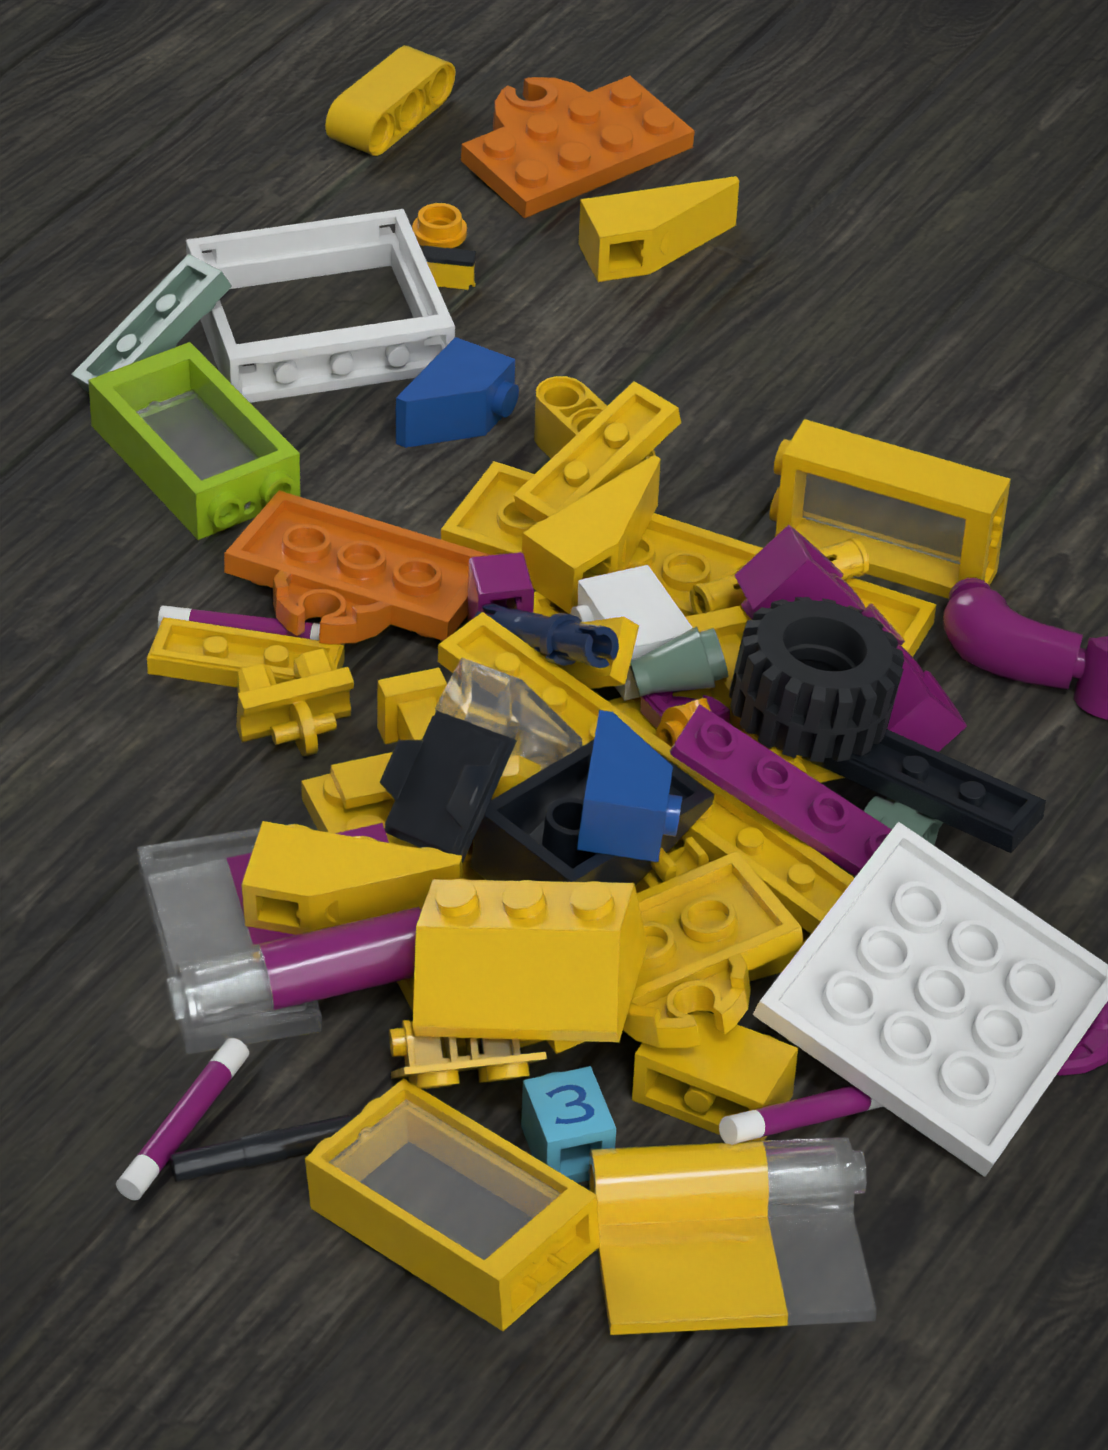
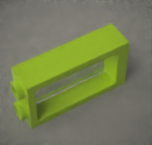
M191 342L88 380L91 426L197 540L255 518L278 491L300 497V453Z

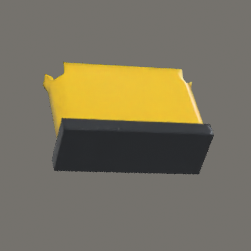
M424 246L423 255L437 287L469 290L470 285L475 287L476 251Z

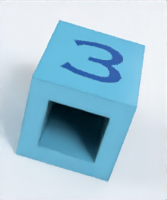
M591 1066L565 1072H552L541 1077L523 1080L521 1128L532 1156L576 1183L588 1181L590 1149L615 1148L616 1126Z

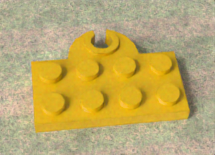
M738 851L636 893L648 946L623 1030L636 1041L658 1048H690L699 1046L698 1026L694 1016L688 1013L705 1010L714 1013L716 1029L726 1034L737 1025L748 1010L751 992L748 971L794 952L803 946L801 925ZM547 1040L556 1054L585 1042Z

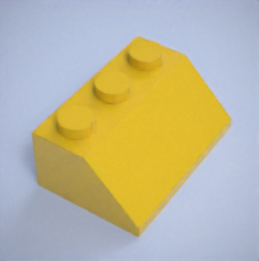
M433 879L416 925L413 1030L415 1036L619 1042L648 946L635 884L598 881L550 882L531 880Z

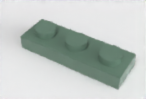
M188 254L71 375L82 389L89 392V379L175 348L189 330L215 307L216 303L232 285L222 271Z

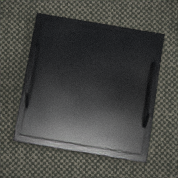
M436 710L422 740L397 741L382 775L380 784L395 800L384 824L385 832L420 848L430 847L441 850L444 853L461 855L463 864L517 740Z

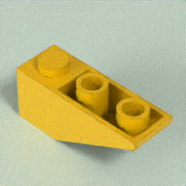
M737 176L580 199L578 244L597 282L651 274L736 226L739 179Z
M653 455L631 469L623 471L616 478L589 494L579 497L572 504L545 520L535 523L530 529L523 532L522 553L526 560L532 586L536 591L571 614V609L578 606V580L626 570L658 506L661 463L659 457Z
M262 821L241 884L245 926L298 935L415 907H420L422 910L433 879H462V856L444 853L441 850L430 847L415 848L380 842L367 836L352 837L312 830L298 824L283 825Z

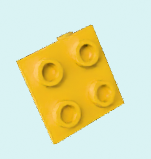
M403 1020L402 1028L389 1029L392 1057L404 1056L405 1067L392 1071L391 1079L409 1077V1082L421 1089L460 1084L458 1072L478 1070L479 1083L518 1079L530 1076L528 1064L547 1059L546 1052L520 1053L519 1043L531 1042V1040L481 1038L482 1054L478 1053L477 1038H465L467 1056L458 1057L455 1037H444L446 1058H442L440 1037L415 1036L413 1021Z

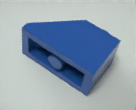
M455 337L396 397V444L407 448L485 436L502 417H508L516 406L519 387L515 384V359Z
M599 710L577 850L658 862L662 836L676 837L682 796L669 794L673 766L611 711Z

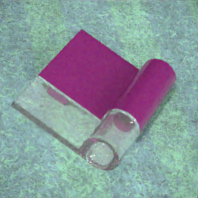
M383 823L335 833L352 837L367 836L380 842L389 843ZM252 852L147 876L175 977L166 979L171 1010L175 1020L187 1017L191 1030L414 978L416 925L422 911L420 907L293 935L245 926L241 884Z

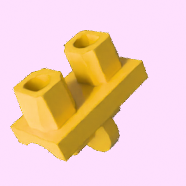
M322 648L302 653L298 658L294 659L293 672L296 679L283 683H276L270 665L260 663L241 668L238 671L236 723L241 741L246 742L271 735L275 745L295 740L302 756L317 754V734L336 730V719L351 716L350 690L354 688V680L349 667L337 669L328 652Z

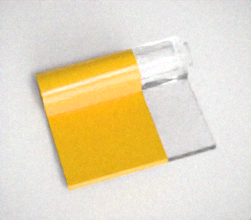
M849 1138L750 1141L734 1145L708 1143L590 1149L589 1191L598 1197L600 1246L597 1248L610 1335L876 1321V1306L853 1214L854 1194H864L866 1191V1163L863 1151H852Z

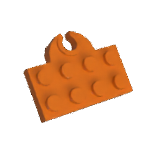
M631 76L591 92L572 82L561 79L532 77L524 79L523 97L526 100L520 99L516 95V89L507 85L501 90L494 105L493 131L462 143L461 162L525 219L693 148L695 131Z
M278 491L224 553V573L249 580L257 585L272 587L276 618L289 632L296 636L305 632V620L313 617H322L319 643L323 644L357 643L377 636L390 624L416 632L424 637L444 641L456 631L468 615L469 559L490 554Z

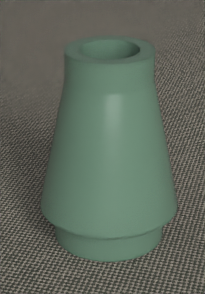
M694 627L649 653L631 659L630 663L640 697L652 693L715 688L714 681L729 677L721 645L714 628L699 632L698 628Z

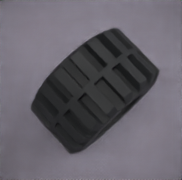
M795 597L794 602L784 599L772 602L770 608L761 607L753 614V619L747 621L744 628L729 692V697L732 699L730 704L734 716L741 718L740 726L747 733L759 736L758 742L768 748L776 747L783 750L782 754L796 758V755L808 757L809 761L824 762L825 758H832L839 762L850 760L852 753L862 756L871 751L873 744L881 742L888 728L904 670L902 668L904 663L903 651L897 649V639L892 633L883 631L884 625L876 618L864 616L862 610L851 605L845 607L836 604L834 600L822 598V601H817L809 597Z

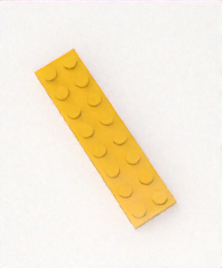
M493 461L441 528V540L490 555L522 553V534L537 522L517 510L513 494L534 474ZM654 513L626 569L648 565L683 615L687 617L695 615L690 602V590L693 588V585L708 583L736 574L739 567L746 565L763 548ZM857 578L845 579L844 581L859 596L865 608L872 603L905 640L901 646L913 657L934 624L936 604ZM743 611L747 619L751 620V618L746 614V612Z

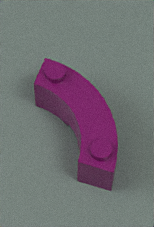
M788 525L734 575L746 596V599L741 603L742 608L751 620L753 619V614L761 607L770 608L771 603L784 599L794 602L795 597H809L812 600L822 601V598L834 600L836 604L845 607L851 605L862 610L864 616L874 617L884 625L883 631L892 633L898 641L897 649L903 651L904 663L902 668L904 670L889 720L888 730L939 752L967 727L958 710L934 676L927 670L923 672L914 658L901 646L905 642L901 635L872 603L865 608L859 596L842 579L843 573L792 526Z

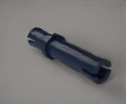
M492 603L482 606L485 613H489L486 615L526 642L533 649L543 655H547L545 658L549 662L563 666L580 662L595 668H605L610 664L605 658L597 656L606 657L610 660H615L617 657L619 640L611 628L601 625L580 623L582 620L579 617L566 613L554 614L548 617L538 613L509 609ZM477 611L474 618L478 616L481 612Z

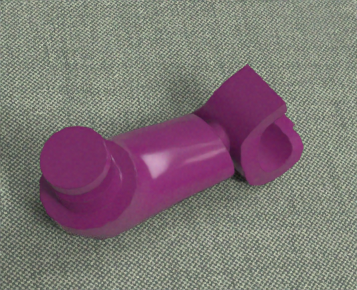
M966 578L952 587L949 593V602L943 612V626L952 647L962 659L979 669L997 676L1029 684L1068 690L1071 678L1078 679L1074 693L1076 704L1087 713L1108 720V637H1089L1086 649L1081 648L1083 634L1043 624L1018 614L1007 605L1005 598L998 592L991 590L984 580Z

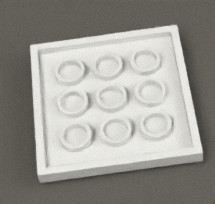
M898 822L762 997L753 1015L985 1177L1107 1003L1108 964Z

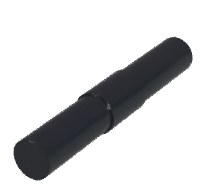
M350 1114L289 1128L273 1129L242 1136L231 1141L170 1154V1165L174 1180L179 1182L312 1152L318 1143L325 1138L332 1137L348 1124L352 1117Z

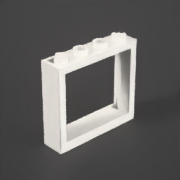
M404 209L186 240L187 255L191 254L222 271L232 285L230 289L392 266L413 315L411 319L236 344L219 300L215 307L200 320L219 372L250 403L416 378L455 338V325ZM395 224V233H392L390 227L379 228V226ZM212 250L209 253H202V251ZM252 363H254V365L242 366V365H245V364H252Z

